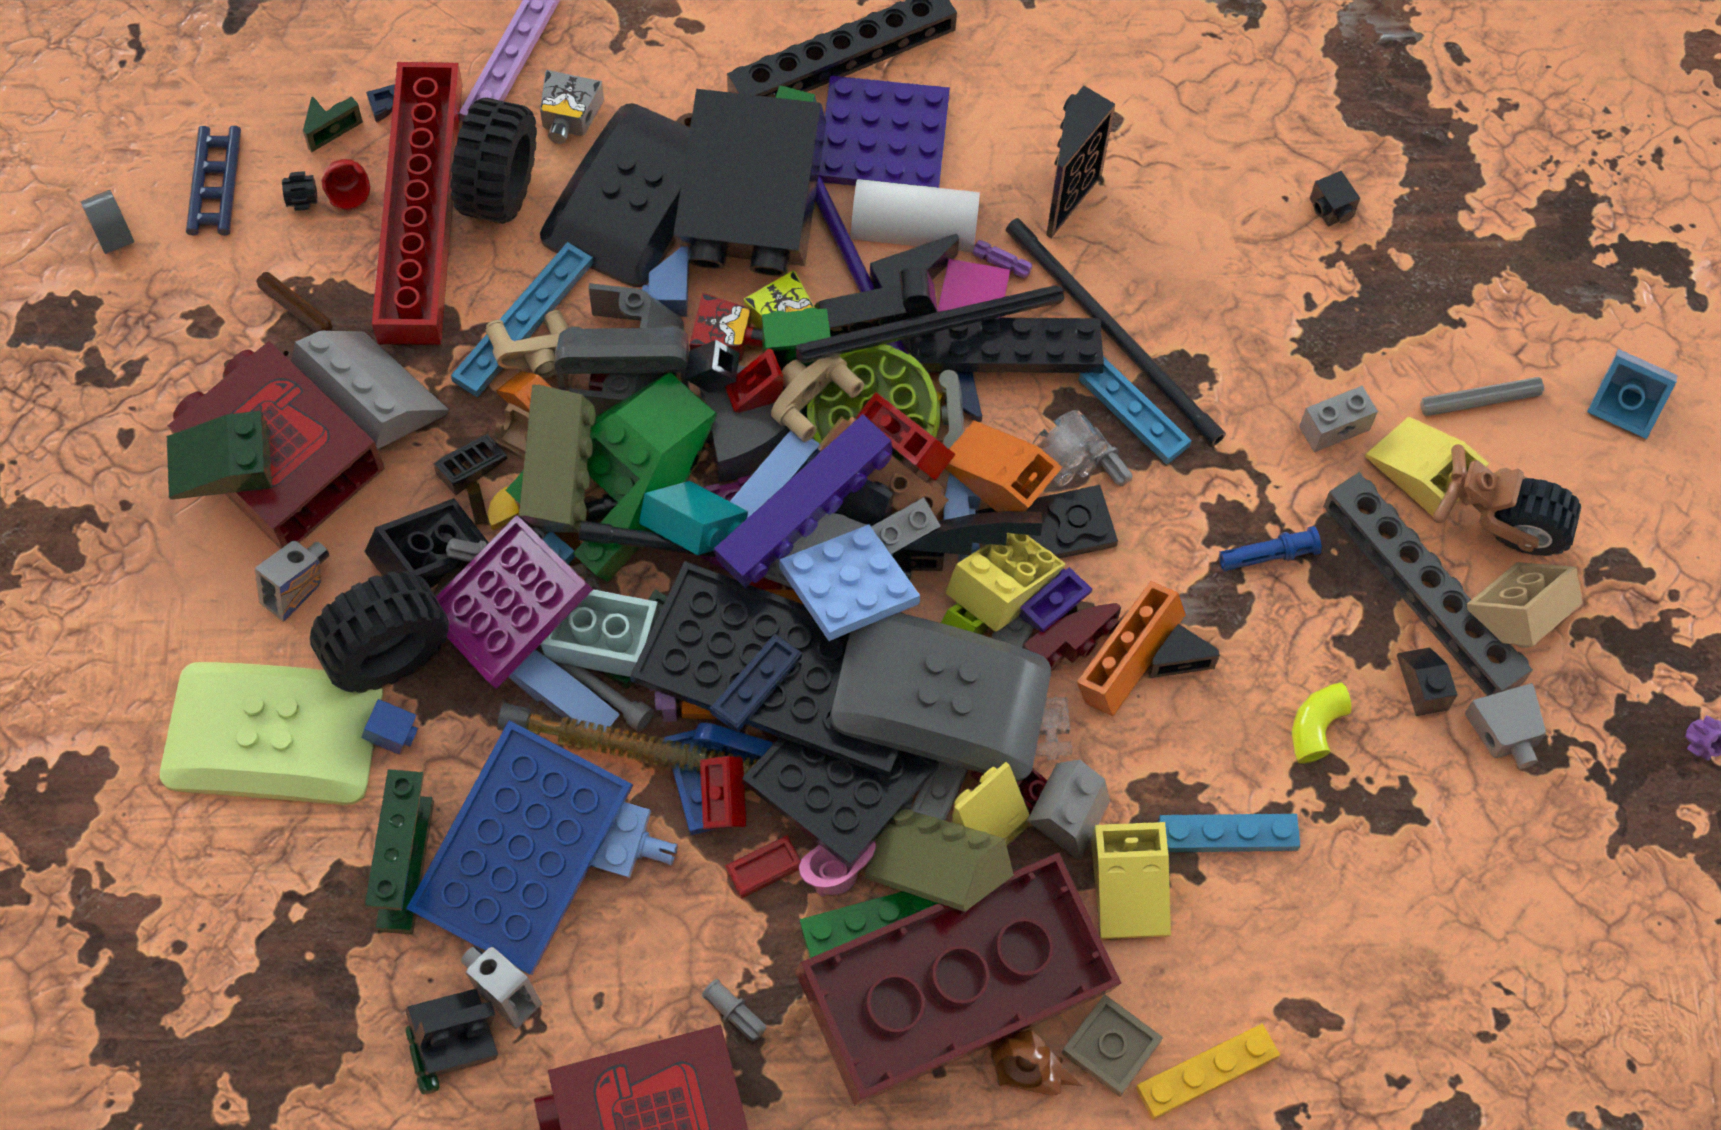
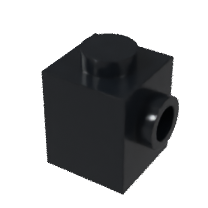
M1339 171L1315 181L1310 200L1313 203L1315 213L1322 217L1329 227L1338 222L1345 223L1352 219L1356 214L1360 197L1343 172Z
M717 340L689 351L685 380L708 393L735 383L740 353Z

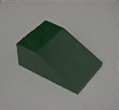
M261 411L226 414L167 436L170 500L272 488L269 427Z

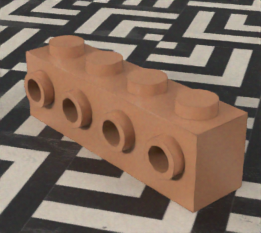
M841 416L817 447L819 451L824 450L856 419L851 417L847 421ZM892 456L884 468L881 470L875 469L867 476L868 480L881 482L893 493L892 507L897 511L924 497L936 517L949 500L942 494L946 488L931 477L927 481L916 474L919 468L905 457L899 461Z

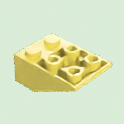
M1409 416L1365 454L1369 461L1431 516H1433L1447 492L1449 483L1452 482L1453 464L1451 449L1454 445L1460 444L1465 449L1467 472L1470 462L1478 460L1486 467L1489 465L1484 458L1464 441Z
M1007 533L1006 546L987 544L958 562L945 594L997 632L1020 615V607L1047 586L1066 564L1028 535Z
M1005 762L998 769L995 767L990 768L979 781L981 784L972 792L967 789L958 796L954 802L952 823L1005 838L1007 846L1027 828V820L1030 815L1011 767Z
M1165 822L1095 825L1091 837L1100 939L1171 936L1169 854Z

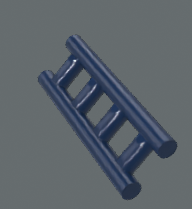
M230 126L228 136H210L211 129L209 127H198L186 233L189 235H198L199 225H218V234L224 236L230 234L241 128L238 126ZM208 148H227L225 161H207ZM224 173L222 187H204L205 174ZM202 199H221L219 213H201Z

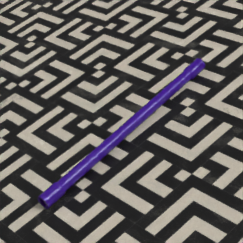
M819 175L815 202L859 292L874 290L875 287ZM901 340L886 344L909 355Z

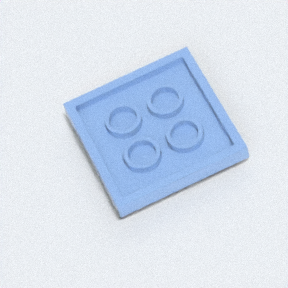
M870 525L779 559V569L828 641L914 607L920 602V594Z

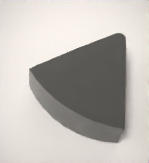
M738 365L737 374L740 371H742L745 368V366ZM725 387L711 393L700 388L702 401L717 413V417L709 432L719 482L736 480L753 474L791 430L787 426H781L771 417L774 403L737 413L734 412ZM807 405L804 406V407L799 411V412H800L801 414H803L806 418H807Z

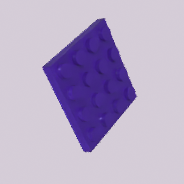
M830 76L825 112L827 123L819 170L823 183L856 186L857 179L939 188L950 87Z

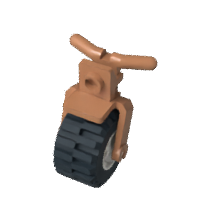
M1460 444L1452 447V482L1449 483L1447 492L1433 514V519L1436 523L1445 522L1456 501L1460 498L1464 505L1472 504L1481 513L1479 523L1483 529L1491 532L1499 542L1504 543L1509 548L1537 556L1558 555L1570 549L1571 545H1573L1581 512V504L1577 496L1572 495L1571 491L1562 488L1561 485L1542 479L1527 478L1523 476L1524 472L1520 469L1502 468L1493 473L1481 462L1475 460L1470 462L1467 472L1464 447Z

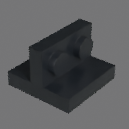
M477 989L407 1006L405 1012L426 1079L496 1060L498 1052L490 1031L495 1012L491 1002L481 1004Z

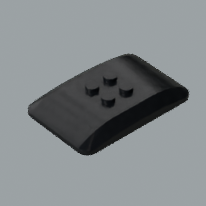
M629 103L621 106L602 130L547 217L540 231L542 244L546 248L558 253L568 242L593 257L591 269L632 287L647 285L649 283V272L662 263L676 240L674 228L690 128L638 104Z

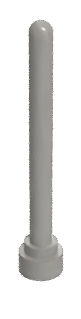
M540 644L535 650L544 655ZM554 662L590 690L623 712L626 724L637 732L642 731L650 723L654 715V709L644 702L629 701L583 667Z

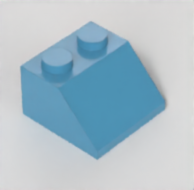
M1618 349L1587 412L1647 439L1677 383L1678 375Z

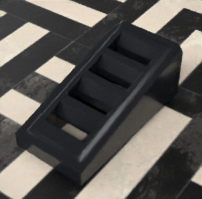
M486 434L445 455L433 464L439 478L457 495L466 489L467 483L477 481L508 458L493 439ZM485 446L494 454L490 458L481 450ZM477 454L482 462L477 463L472 456ZM467 461L471 468L466 469L462 463ZM457 468L461 473L456 475L452 470Z

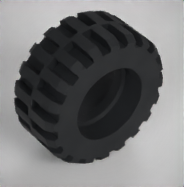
M485 97L476 100L469 107L468 114L465 115L462 121L463 125L458 133V141L454 149V161L451 168V199L454 208L461 215L504 224L512 221L517 216V211H520L523 199H525L528 184L532 176V167H534L535 161L534 154L537 144L536 119L533 112L526 106Z
M401 571L399 574L388 572L381 577L376 575L368 578V581L362 584L359 582L353 585L352 589L346 593L342 592L336 596L335 601L327 604L322 609V614L315 618L310 632V645L332 684L346 692L352 693L356 691L362 693L368 689L377 690L382 688L383 685H391L398 682L403 676H409L414 673L415 669L420 665H425L430 660V657L441 649V643H445L449 630V620L424 578L406 571Z

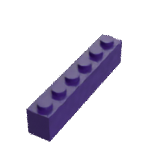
M862 414L714 548L717 561L745 588L752 581L754 583L760 581L768 572V567L776 559L779 560L786 557L792 551L793 544L800 537L803 536L805 538L817 528L818 521L826 514L831 515L838 510L843 503L842 499L851 491L855 493L864 486L869 474L875 469L881 470L888 464L892 457L891 440Z

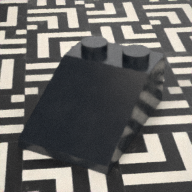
M453 498L375 527L364 552L382 576L388 572L399 574L401 571H406L424 578L429 587L433 588L447 572L470 563L447 556L446 547L450 539L454 538L473 543L485 541L488 544L489 542L456 499Z

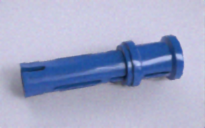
M1310 526L1307 528V531L1294 534L1284 532L1278 535L1277 539L1219 551V561L1224 572L1280 558L1291 561L1294 560L1295 556L1303 554H1321V540L1316 527Z

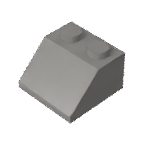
M1081 760L1057 763L1027 821L1076 859H1082L1091 841L1094 827L1099 825L1110 803L1105 779Z

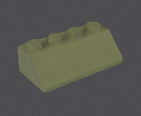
M532 385L519 516L542 532L579 533L581 520L585 521L587 513L584 493L588 489L590 482L587 462L593 450L590 430L591 425L595 423V408L582 394L543 385Z
M910 809L899 811L893 817L894 819L876 838L874 855L868 862L865 870V877L868 880L964 912L1014 876L1005 838L914 812Z

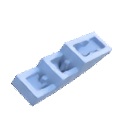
M534 650L509 676L512 681L537 702L543 701L566 722L572 721L595 742L600 740L620 715L595 693L537 650Z

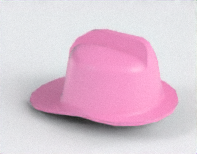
M874 841L851 868L819 844L802 858L799 865L800 876L806 883L815 887L821 897L845 893L853 887L858 872L873 857L876 843Z

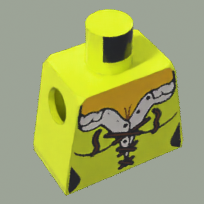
M794 270L744 298V307L751 310V323L761 329L762 314H769L773 311L792 312L814 308Z

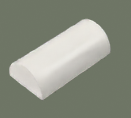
M857 179L852 212L851 239L921 246L957 233L959 237L958 251L973 252L980 192Z

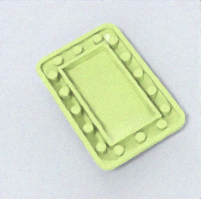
M191 663L182 670L179 677L160 767V779L166 788L179 792L339 805L355 804L365 796L375 745L361 737L377 700L383 699V688L377 690L368 689L362 693L356 691L352 693L335 687L325 670L244 663Z

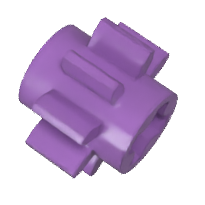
M1708 715L1705 716L1704 720L1699 719L1692 722L1685 736L1691 742L1687 749L1707 761L1711 759V756H1720L1721 722Z

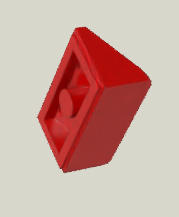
M733 756L701 759L703 829L745 827L744 784H742V778L744 777L743 759Z

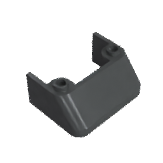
M589 283L591 310L594 316L641 321L640 328L678 326L684 330V322L679 315L641 289ZM610 373L603 382L602 392L569 388V392L582 394L593 404L597 416L667 373Z
M678 326L596 329L569 327L559 334L555 351V371L558 388L568 391L569 374L671 372L681 373V382L690 389V382L685 380L689 356L688 334Z

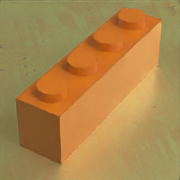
M1153 581L1148 583L1078 679L1077 684L1085 704L1111 716L1115 715L1150 666L1158 650L1177 624H1180L1186 616L1178 592Z

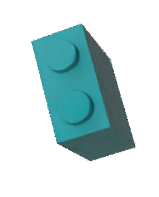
M691 481L644 493L639 524L694 554L700 555L713 551L717 545L747 519L748 511Z

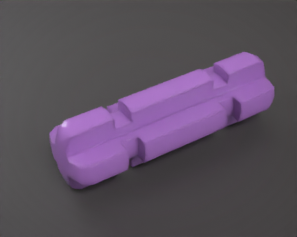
M978 240L973 249L974 256L984 260L987 259V262L1000 268L1009 269L1010 272L1014 271L1015 275L1022 278H1027L1032 269L1030 262L1021 258L1018 260L1017 256L994 246L992 248L991 244L983 240Z

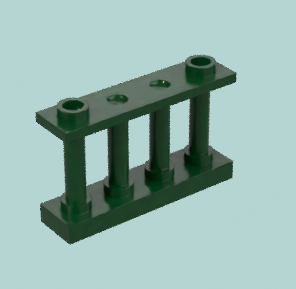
M391 769L387 771L365 901L366 908L379 909L376 922L378 932L413 935L416 914L406 908L422 881L434 806L433 797L421 796L424 779L423 772Z

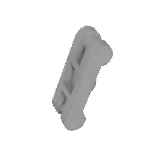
M945 370L940 374L939 382L943 393L947 396V405L942 406L943 425H949V433L945 435L943 443L947 448H950L964 432L962 391L958 376L952 370Z

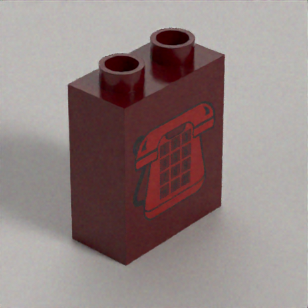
M270 341L266 342L256 352L248 349L235 355L224 369V378L206 394L197 391L186 396L175 408L173 413L174 420L167 425L171 433L174 434L226 414L252 411L262 412L269 427L272 488L226 493L225 495L280 549L291 541L300 543L385 469L374 440Z
M721 1024L550 1069L548 1074L553 1093L534 1098L540 1130H748Z

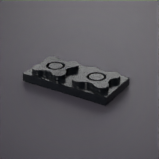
M1100 485L1038 497L1026 510V512H1042L1041 536H1028L1045 549L1051 551L1059 559L1116 547L1118 544ZM993 508L976 510L975 512L979 514L996 511Z

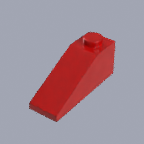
M877 392L874 393L856 417L858 419L864 414L891 440L892 447L935 481L956 455Z

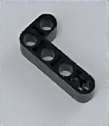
M919 266L903 269L899 273V285L825 299L814 305V308L817 309L827 308L831 337L938 312L934 283L928 270Z

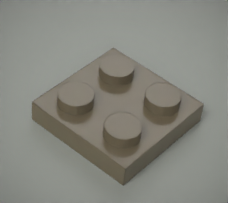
M1104 994L1063 1048L1062 1054L1121 1097L1161 1043L1163 1037Z

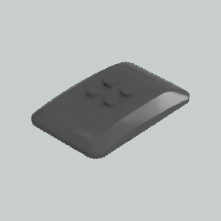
M896 613L849 633L830 713V721L832 726L844 735L983 774L990 768L995 767L998 769L1007 762L1011 767L1016 782H1019L1029 776L1033 768L1050 682L1051 666L1045 657L1018 646L946 624L903 613Z

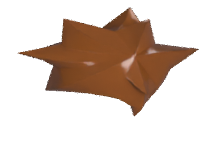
M1032 1028L1018 1032L1011 1037H1006V1039L988 1046L992 1052L997 1081L1000 1087L1005 1085L1054 1096L1061 1093V1085L1082 1086L1062 1065L1063 1059L1055 1055Z

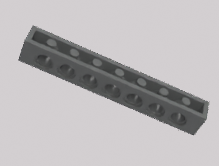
M1358 472L1329 491L1323 505L1326 511L1486 696L1519 687L1526 681L1533 670L1529 666L1527 658L1522 653L1517 652L1511 644L1502 643L1468 611L1467 603L1471 599L1463 591L1461 583L1447 573L1442 567L1439 558L1426 549L1420 542L1418 534L1404 524L1399 518L1397 510L1383 500L1378 494L1377 488L1370 480H1366ZM1359 509H1365L1370 514H1364ZM1380 533L1388 534L1391 539L1382 537ZM1401 557L1409 558L1412 563L1403 561ZM1422 581L1431 583L1434 588L1425 586ZM1444 606L1453 608L1456 613L1448 612ZM1465 631L1475 633L1478 638L1470 637ZM1487 656L1495 657L1499 664L1491 662Z

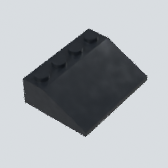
M1083 86L1076 95L1071 94L1063 107L1065 117L1060 125L1062 136L1057 144V147L1060 149L1054 165L1057 167L1046 234L1051 239L1099 181L1103 173L1115 103L1086 86Z

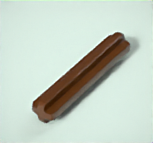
M263 272L257 278L256 282L262 291L314 332L332 330L333 326L330 319L271 273Z

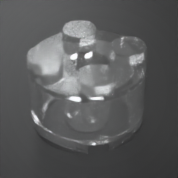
M1073 410L1058 417L1053 421L1056 427L1049 433L1044 429L1032 443L1041 448L1062 466V469L1053 478L1058 487L1066 485L1078 474L1081 477L1089 475L1097 467L1094 461L1109 448V444L1079 410Z

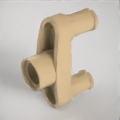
M553 310L545 315L544 323L551 335L517 341L511 340L502 320L489 322L486 325L485 332L494 348L493 355L498 365L509 369L530 368L533 374H538L543 379L555 375V351L558 337L562 331L569 328L561 311Z
M839 355L819 359L808 367L798 360H794L781 371L783 386L786 388L774 403L771 417L781 426H787L803 442L809 441L815 435L817 428L799 411L832 381L851 398L856 397L863 390L864 382L846 367L847 362Z

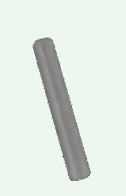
M1540 377L1424 397L1420 402L1422 413L1430 416L1540 396L1544 391V384Z

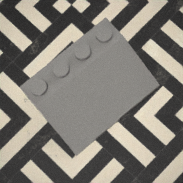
M318 331L295 342L291 362L374 440L377 449L448 415L449 409L365 332Z

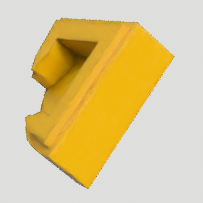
M507 486L501 489L490 502L488 519L492 531L508 524L516 515L519 516L520 509L514 498L505 491L508 488Z

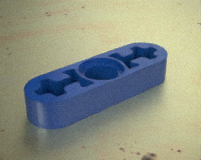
M711 723L698 724L693 743L701 749L723 756L741 757L743 762L755 765L774 744L773 742L741 732L737 733L734 730Z

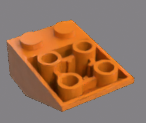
M974 420L949 448L956 455L945 468L996 512H1026L1062 469V466L1038 446Z

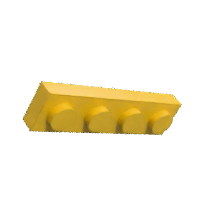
M1261 1023L1137 1084L1135 1089L1152 1120H1155L1278 1059L1280 1053L1265 1026Z

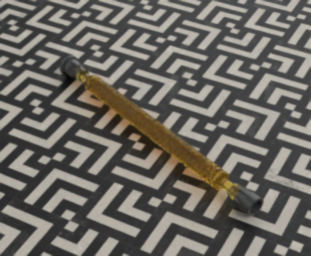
M503 703L498 718L497 729L501 731L504 730L510 720L537 735H540L541 732L556 735L560 744H564L567 738L566 744L572 746L575 741V747L581 748L584 742V749L590 750L593 744V751L598 752L601 746V753L605 754L610 747V755L615 756L619 749V757H624L626 751H628V759H633L636 753L637 761H642L645 755L644 761L646 763H650L652 757H654L653 764L659 765L662 759V766L668 767L669 761H671V768L676 769L677 763H680L679 770L685 771L687 764L689 765L688 772L693 773L696 766L697 774L700 775V760L717 758V750L711 749L710 754L707 755L708 748L702 747L701 753H698L699 746L694 745L692 751H690L691 744L685 743L684 748L681 749L682 742L676 741L675 747H673V740L669 739L665 746V738L659 737L656 744V736H650L647 742V734H641L640 740H638V732H633L630 738L629 730H624L621 736L620 728H615L614 734H612L613 727L607 726L604 732V725L598 724L595 730L596 724L590 722L587 728V721L581 720L578 726V719L572 718L570 723V718L566 716L563 717L562 722L544 719V715L530 712L531 709L507 703ZM720 751L718 757H725V752ZM728 753V756L734 757V754ZM751 757L745 758L743 763L744 776L759 759H754L753 765H751ZM914 797L911 798L902 810H911Z

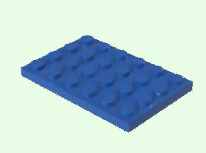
M509 720L406 909L485 951L490 947H494L518 969L533 975L627 799L633 784Z

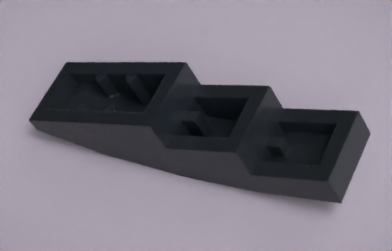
M1002 511L970 514L938 521L941 527L905 546L904 550L971 555L972 543L1006 546L1007 533L1041 536L1042 512Z

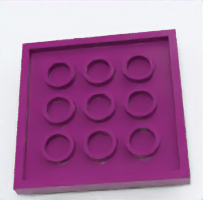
M516 515L436 598L449 620L447 638L478 672L497 689L593 589L538 534Z

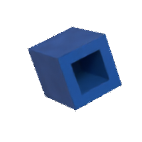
M378 699L361 738L391 752L400 754L404 745L411 746L418 731V728L413 726L416 715Z

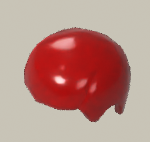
M341 159L332 162L324 169L321 180L322 188L331 205L348 210L358 208L367 201L370 193V182L367 172L358 162L351 159Z

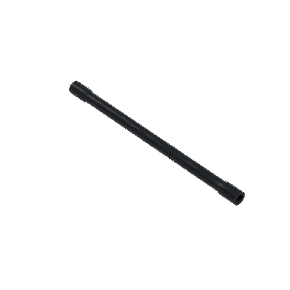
M1019 218L1012 220L1006 227V232L1019 246L1026 250L1091 318H1100L1101 329L1190 420L1193 427L1211 446H1215L1222 441L1226 432L1197 406L1039 242L1037 236Z
M583 520L580 523L579 541L601 544L613 543L696 555L656 532L614 527L610 524ZM714 550L700 554V556L716 558ZM899 565L907 578L911 580V566Z

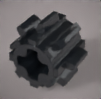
M305 171L292 172L289 178H283L282 190L286 207L294 206L295 211L309 210L311 204H317L318 196L314 175L306 176Z

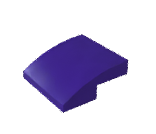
M1070 567L1066 570L1063 568L1047 586L1020 607L1019 617L1037 630L1044 632L1092 593V588Z

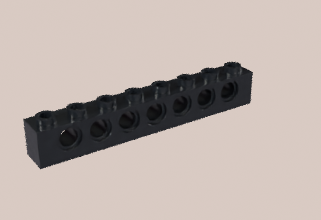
M905 0L896 2L891 7L878 12H872L854 22L845 23L825 34H818L803 43L791 45L776 54L764 56L759 61L735 68L732 72L727 73L728 92L776 98L779 85L804 92L811 91L828 84L830 76H847L955 31L957 11L950 0Z

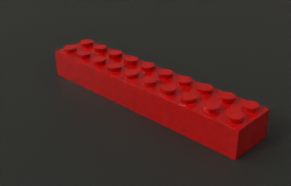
M397 62L372 327L377 344L441 345L453 201L451 199L452 188H450V180L452 179L451 168L454 161V149L458 141L459 111L461 110L463 87L459 63Z

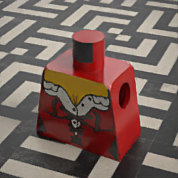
M702 293L689 343L690 351L717 340L740 353V362L743 360L746 345L763 348L762 329L750 327L751 310L749 308Z

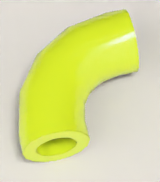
M1343 683L1331 684L1310 694L1298 708L1291 731L1294 753L1298 763L1305 764L1317 761L1330 753L1326 739L1327 726L1334 719L1351 713L1350 695Z

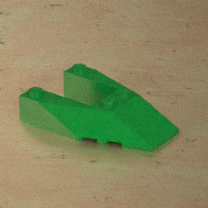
M671 372L597 415L594 425H591L590 438L593 450L591 457H588L587 471L589 476L618 502L601 523L610 524L614 527L654 532L639 524L644 493L687 482L690 476V468L698 450L701 452L717 417V413ZM523 471L505 490L519 504L521 501ZM584 541L573 554L596 576L609 582L640 547Z

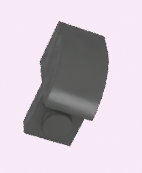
M111 190L80 201L105 254L135 242Z

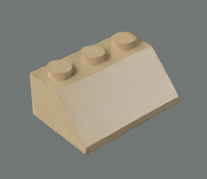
M1517 562L1468 602L1467 609L1502 643L1515 644L1520 648L1533 647L1582 604L1577 567Z

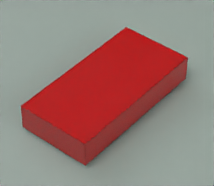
M788 835L725 865V870L742 899L799 871L801 859Z

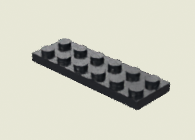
M993 318L911 338V356L927 372L952 370L954 372L1103 373L1104 367L1100 318Z

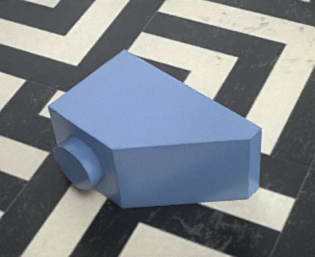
M688 246L680 247L650 271L649 284L643 285L642 288L643 291L680 317H687L689 284Z

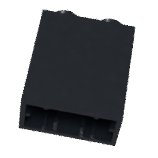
M696 89L674 228V237L679 246H688V262L690 264L709 269L725 268L727 257L750 259L751 271L776 277L786 275L789 264L805 266L827 123L821 103Z

